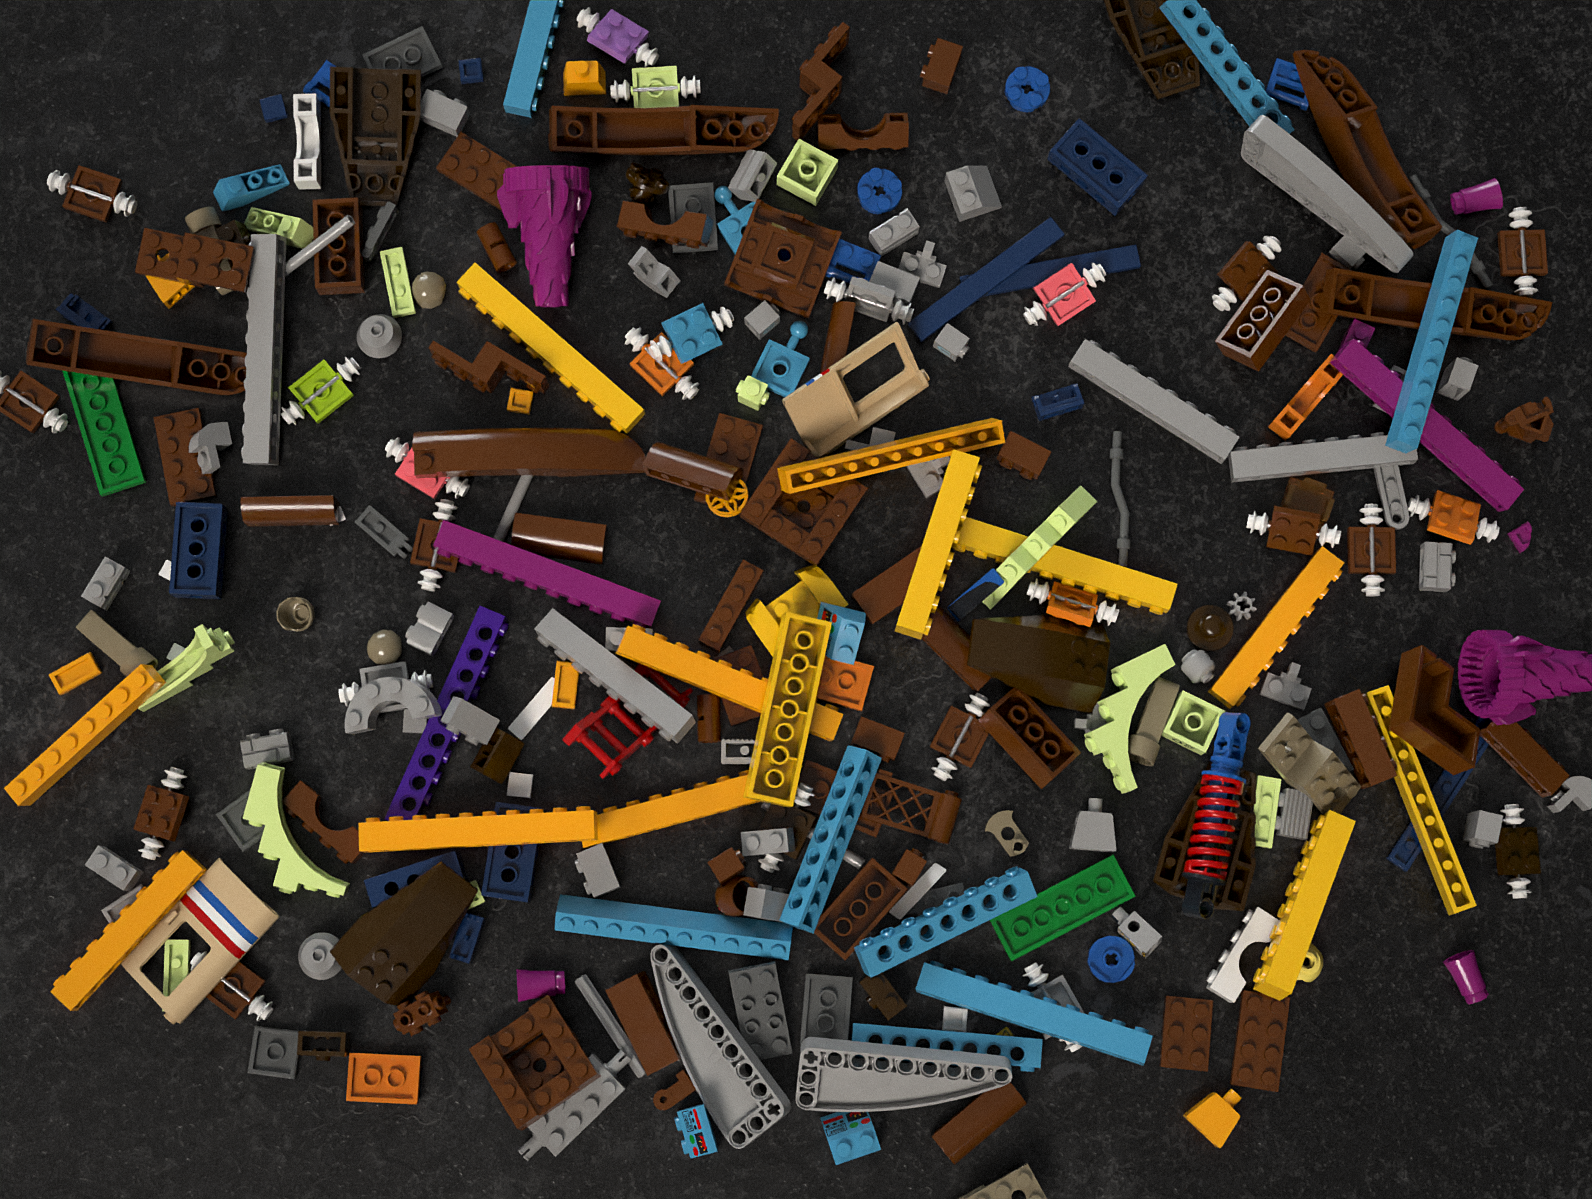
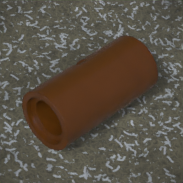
M496 222L488 223L477 230L476 233L497 273L505 272L517 264Z
M715 694L697 695L698 743L721 742L720 696Z

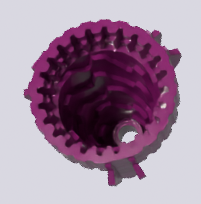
M564 165L507 168L504 170L503 185L498 189L497 197L508 227L517 228L521 222V242H525V263L529 271L530 285H533L535 305L537 307L569 306L568 280L571 275V256H575L574 233H578V228H581L592 196L589 168Z
M1477 630L1466 638L1458 661V679L1461 696L1466 707L1474 715L1480 716V718H1490L1496 725H1510L1535 715L1536 709L1529 702L1551 699L1554 696H1571V692L1592 691V654H1588L1586 651L1555 649L1525 636L1513 638L1505 630Z

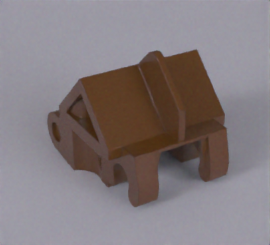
M1544 397L1541 400L1544 408L1541 403L1536 404V402L1531 403V401L1515 408L1495 423V431L1499 434L1507 432L1509 436L1528 443H1532L1536 439L1547 442L1554 425L1549 416L1554 412L1550 399Z

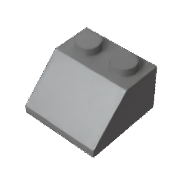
M965 166L946 172L945 184L959 222L1002 208L987 166Z

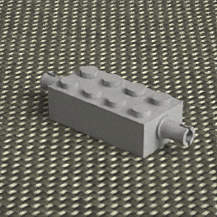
M622 1049L607 1064L603 1063L595 1054L589 1057V1060L601 1077L528 1127L533 1132V1136L518 1149L521 1155L530 1149L523 1156L524 1159L529 1161L542 1146L547 1147L555 1157L559 1155L626 1089L616 1074L631 1062L632 1059L627 1055L620 1062L619 1060L626 1054Z

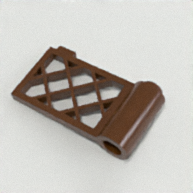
M879 769L868 792L860 817L949 845L962 799L958 798L959 794L949 790H945V793H939L892 778L893 773ZM877 779L886 781L890 789L880 796L874 788ZM891 783L896 784L898 786L893 788ZM903 786L908 788L912 797L901 803L895 790ZM913 790L919 791L920 793H918L917 795H915V793L913 792ZM892 792L898 805L886 810L880 798ZM872 793H874L876 798L871 800ZM924 793L933 796L931 806L923 810L917 797ZM914 799L920 812L908 817L902 805ZM877 800L883 813L877 816L866 814L869 804ZM899 807L905 820L899 823L892 822L888 813ZM922 814L926 822L923 831L915 829L910 821ZM885 815L886 818H887V820L882 819V818H879V817ZM907 822L910 827L904 826L902 824Z

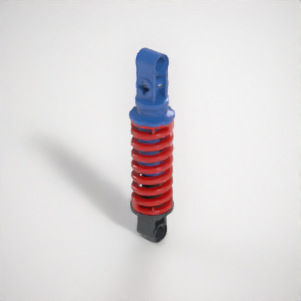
M1224 712L1220 716L1213 756L1210 759V762H1212L1210 770L1202 771L1201 774L1203 775L1201 784L1205 786H1202L1199 792L1205 798L1198 799L1197 806L1203 810L1195 812V818L1200 822L1193 824L1192 830L1197 835L1190 837V843L1196 847L1188 849L1187 854L1193 859L1185 862L1184 871L1181 874L1182 877L1188 879L1182 903L1183 913L1188 917L1209 919L1214 912L1218 886L1226 885L1227 872L1220 871V874H1218L1216 870L1217 868H1228V863L1220 861L1219 856L1229 857L1231 852L1221 848L1222 843H1233V839L1227 837V833L1235 831V826L1229 824L1230 819L1236 820L1238 818V814L1233 813L1232 808H1238L1240 802L1234 800L1235 794L1241 795L1243 793L1244 784H1246V779L1239 776L1240 769L1243 768L1244 764L1242 761L1251 724L1249 716L1245 713Z

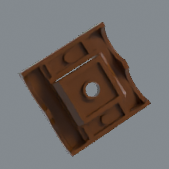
M757 199L724 286L809 318L842 232L819 226L803 216L776 209ZM782 249L788 250L791 258L786 262L778 258V252Z
M791 438L740 512V517L817 567L833 540L845 526L855 507L867 493L868 488L856 480L850 479L819 487L834 498L818 488L791 494L782 491L777 468L818 459V457L810 453V450ZM801 501L808 502L810 510L806 513L799 512L797 509L798 503Z
M549 995L529 1007L528 1012L492 1037L488 1035L469 1048L516 1128L521 1131L601 1077L582 1049L579 1039L560 1014L554 999ZM542 1032L544 1033V1035L539 1037L537 1040L523 1048L521 1051H519L509 1059L506 1058L507 1056L521 1048L523 1045L537 1037ZM541 1059L545 1060L547 1064L546 1069L543 1072H537L535 1064Z

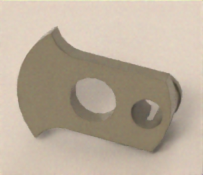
M1006 810L994 814L989 819L985 832L993 833L1009 857L1023 853L1029 842L1012 819L1013 811ZM1010 827L1013 829L1014 838L1012 840H1004L1002 838L1001 831L1003 828ZM1015 843L1021 844L1022 849L1020 851L1014 850Z

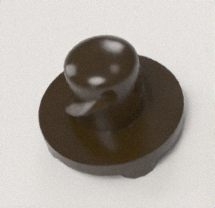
M631 163L626 172L627 179L634 184L633 188L629 189L631 199L636 203L646 205L649 202H653L655 194L667 193L669 183L662 177L664 173L657 168H651L650 170L638 163Z
M1214 605L1202 606L1196 609L1189 617L1186 634L1197 648L1213 652L1228 644L1233 635V622L1229 614L1222 608Z

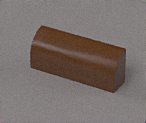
M839 301L833 303L820 373L847 355L855 313V302Z
M656 442L650 448L642 464L647 476L726 501H730L744 471L743 468L660 442Z
M334 495L241 497L242 518L247 526L339 525L340 502Z
M515 513L511 545L542 557L603 565L608 528L604 524Z
M922 546L852 593L851 598L860 611L866 613V618L871 624H874L904 603ZM944 569L943 574L948 573V570Z
M938 604L935 614L931 612L929 614V618L933 619L928 635L923 634L922 640L977 693L992 677L967 665L970 635Z
M645 971L605 990L647 1076L681 1059L662 1005Z
M1010 1082L1005 1086L978 1094L930 1136L955 1165L1027 1103Z

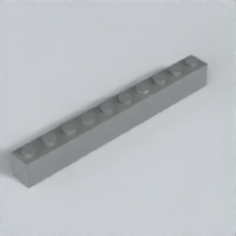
M251 234L249 246H253L255 250L249 274V287L247 289L249 309L246 313L248 332L245 337L247 344V355L245 356L246 378L244 380L246 394L243 403L245 422L242 426L244 446L242 447L241 455L245 464L279 465L286 238L278 234Z

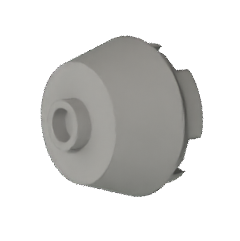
M384 314L369 316L360 324L357 331V343L360 349L366 355L373 358H384L395 353L402 340V331L397 321Z
M321 932L315 933L304 940L299 949L298 961L301 969L307 976L317 980H326L335 976L342 967L330 953V950L339 939L332 934Z

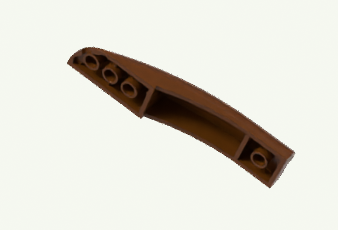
M1294 51V61L1308 104L1328 150L1346 183L1385 220L1408 247L1416 249L1427 243L1443 227L1417 194L1396 159L1376 110L1378 107L1353 74L1341 62L1333 57L1328 59L1320 56L1318 51Z
M706 105L658 108L552 106L549 110L550 152L611 155H689L745 152L758 147L772 134L778 121L779 109Z
M1331 268L1326 270L1324 290L1322 293H1319V306L1321 311L1326 314L1419 329L1432 283ZM1464 287L1451 334L1508 341L1523 339L1531 336L1533 332L1542 327L1549 316L1552 302L1473 287Z
M32 319L26 364L211 394L232 395L245 391V356L247 353Z
M491 428L414 432L412 440L414 475L417 478L489 475L569 477L645 473L642 464L646 456L640 446L626 434L609 429Z

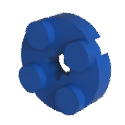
M1017 67L1009 75L1005 85V95L1010 101L1011 106L1022 112H1032L1034 109L1042 107L1050 93L1048 76L1034 67ZM1030 85L1034 91H1029L1028 94H1025L1024 89L1021 87Z
M871 169L861 177L858 183L857 194L861 206L873 214H882L894 210L902 196L901 181L889 170ZM883 187V191L886 192L885 195L880 194L876 196L874 188Z
M1106 936L1092 944L1088 952L1087 964L1091 973L1100 981L1116 983L1125 980L1132 973L1135 966L1134 951L1131 945L1123 938ZM1107 954H1116V965H1107L1105 956Z

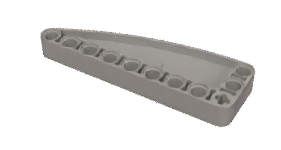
M1260 115L1244 132L1241 156L1245 162L1390 271L1398 273L1413 257V252L1408 245L1358 193L1316 155L1271 119Z
M659 944L651 950V963L662 1008L676 1048L695 1089L727 1141L734 1148H743L790 1112L791 1103L678 948L673 945ZM662 948L668 953L666 960L661 956ZM676 967L682 972L681 978L675 975ZM690 986L696 991L695 998L689 994ZM703 1006L709 1008V1017L703 1013ZM717 1025H720V1026L723 1027V1029H724V1035H723V1036H721L720 1034H718V1032H717ZM732 1044L737 1046L738 1055L732 1053ZM746 1063L752 1067V1074L746 1072ZM760 1083H763L766 1086V1094L760 1091ZM777 1104L780 1106L778 1111L774 1108ZM756 1116L763 1120V1127L757 1125ZM739 1130L745 1134V1141L739 1138Z
M807 1037L802 1041L800 1047L796 1104L804 1110L827 1112H873L934 1105L977 1095L1009 1084L1012 1080L1011 1062L1007 1057L1001 1055ZM836 1052V1053H839L840 1055H838V1056H832V1055H830V1053ZM855 1055H862V1056H864V1057L857 1059V1058H855V1057H853V1056H855ZM885 1057L887 1060L880 1061L878 1058ZM904 1059H908L911 1062L902 1063L901 1061ZM934 1062L935 1064L928 1066L925 1063ZM956 1064L958 1067L951 1068L949 1065ZM974 1067H982L980 1070H973ZM998 1069H1005V1070H1006L1005 1072H1002V1073L997 1072ZM807 1071H810V1072H812V1073H814V1074H812V1075H806V1074H804V1073L807 1072ZM803 1093H810L811 1095H810V1096H803L802 1094H803Z

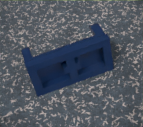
M69 294L62 304L56 308V311L75 326L107 330L112 324L109 318L77 295Z
M1077 383L1031 397L1039 421L1081 409L1084 405V400Z
M469 913L465 914L458 928L450 958L468 964L473 963L486 918Z

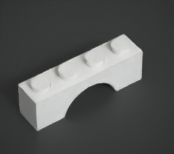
M293 94L294 120L297 133L294 182L299 190L321 189V102L317 94Z
M1259 907L1247 910L1242 918V921L1245 923L1240 930H1235L1230 939L1233 942L1229 950L1224 949L1218 959L1221 962L1217 970L1213 969L1206 979L1209 982L1206 988L1230 1003L1236 1001L1246 984L1239 970V959L1242 951L1253 942H1271L1272 939L1269 938L1270 932L1274 925L1278 926L1280 921Z

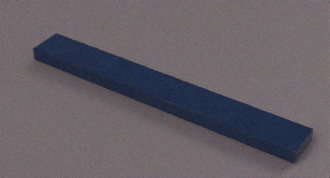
M1051 217L908 322V326L917 338L923 342L1064 237L1065 234Z
M1131 245L1026 264L984 296L1033 288L1070 263L1074 265L1081 278L1083 277V269H1092V263H1095V265L1100 264L1106 274L1138 269L1141 267L1137 246ZM973 274L960 276V284Z
M1478 716L1473 724L1480 728L1488 718H1480ZM1480 735L1475 765L1489 745ZM1473 768L1456 775H1452L1443 769L1430 789L1441 818ZM1411 820L1386 858L1405 872L1409 870L1422 849Z

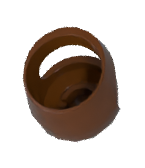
M737 876L721 884L715 892V903L718 909L727 916L743 915L747 890L741 881L748 882L752 888H758V883L755 879L748 876Z

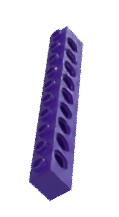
M479 606L437 700L443 715L453 695L457 692H462L464 700L471 703L472 699L476 700L481 689L478 686L481 678H486L490 669L488 662L498 652L499 645L497 642L500 635L504 636L509 624L506 623L508 619L505 616ZM485 629L492 630V636L488 640L481 639V632ZM475 650L483 652V657L479 661L471 659V655ZM466 671L473 672V679L470 682L462 681V675ZM443 715L429 718L385 816V820L389 821V817L402 816L403 820H412V816L421 815L424 806H429L433 797L431 790L434 784H439L443 772H440L443 763L447 764L452 755L451 745L453 741L457 742L461 735V732L456 735L445 729L447 725L440 721ZM440 734L444 735V744L439 747L435 746L433 743L434 738ZM428 756L435 757V764L431 768L424 766V760ZM419 777H424L426 785L422 789H416L414 785L415 780ZM411 798L415 799V809L407 811L405 808L406 801Z

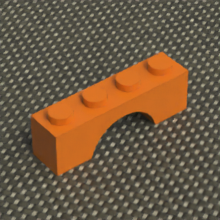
M1329 355L1268 426L1284 441L1294 433L1343 376L1339 370L1329 363L1334 355Z

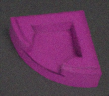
M1529 521L1507 534L1519 553L1523 552L1530 544L1532 528Z

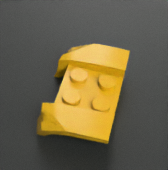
M810 565L794 571L801 580L799 583L766 606H764L761 600L756 598L745 612L748 622L772 657L782 614L790 612L817 619L821 602L840 607L849 605L831 579L818 566Z

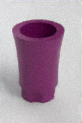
M1496 178L1450 194L1451 207L1455 215L1501 209L1503 206L1502 192Z
M1474 950L1460 952L1443 961L1467 1004L1480 1002L1487 998L1486 984L1477 964Z
M516 969L518 1002L541 998L547 995L565 994L564 971Z

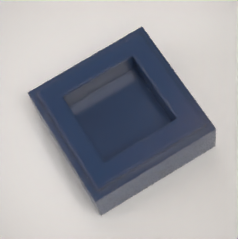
M481 58L458 60L461 84L484 82Z
M281 94L260 99L266 123L288 117Z

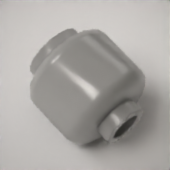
M1193 649L1182 658L1181 669L1192 683L1203 682L1205 684L1214 677L1212 672L1215 670L1216 665L1204 650L1197 651Z

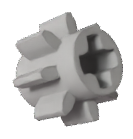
M1244 592L1241 597L1235 593L1233 595L1235 601L1227 602V605L1231 606V611L1228 614L1236 615L1237 621L1242 616L1248 620L1251 618L1249 611L1254 612L1257 610V608L1252 606L1255 598H1248L1247 592ZM1240 602H1243V606L1246 607L1243 611L1238 606Z

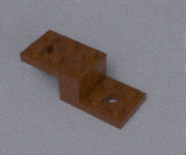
M844 22L839 27L834 26L828 34V40L824 44L821 42L814 50L815 55L811 60H805L799 69L800 88L809 94L810 97L806 102L807 106L803 110L799 109L792 118V137L797 141L798 139H803L818 121V115L824 114L841 94L842 76L829 66L849 43L850 27Z
M144 228L135 273L203 288L205 285L245 293L255 248L186 232L182 236ZM163 249L168 250L169 258L166 261H159L157 259L158 252ZM225 259H230L233 262V267L229 271H223L220 267L221 262Z
M432 341L429 346L432 354L431 357L435 360L434 363L445 370L447 367L454 371V375L462 381L470 380L474 383L473 387L483 393L488 391L492 394L506 371L508 372L507 376L517 382L519 379L527 383L526 387L535 393L540 391L545 394L549 388L545 375L486 341L473 363L468 362L435 341Z

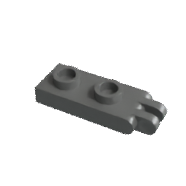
M389 201L385 207L382 206L380 208L375 226H371L367 233L368 239L362 251V256L367 262L371 261L379 251L399 213L397 206Z
M369 505L355 521L360 528L394 557L397 553L403 559L407 557L401 551L403 547L409 552L413 550L407 544L410 539L372 506Z
M963 883L928 890L913 906V909H910L905 915L914 913L916 918L922 915V912L927 908H936L950 897L957 898L963 895Z

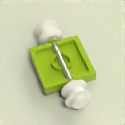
M345 357L346 363L343 365L337 363L339 373H335L328 363L322 360L288 387L300 402L297 404L294 401H289V408L281 407L283 410L281 416L288 424L293 422L296 425L298 417L305 419L303 410H307L314 420L320 423L354 396L342 380L352 381L351 376L354 373L360 375L358 372L360 366L353 358L348 360Z

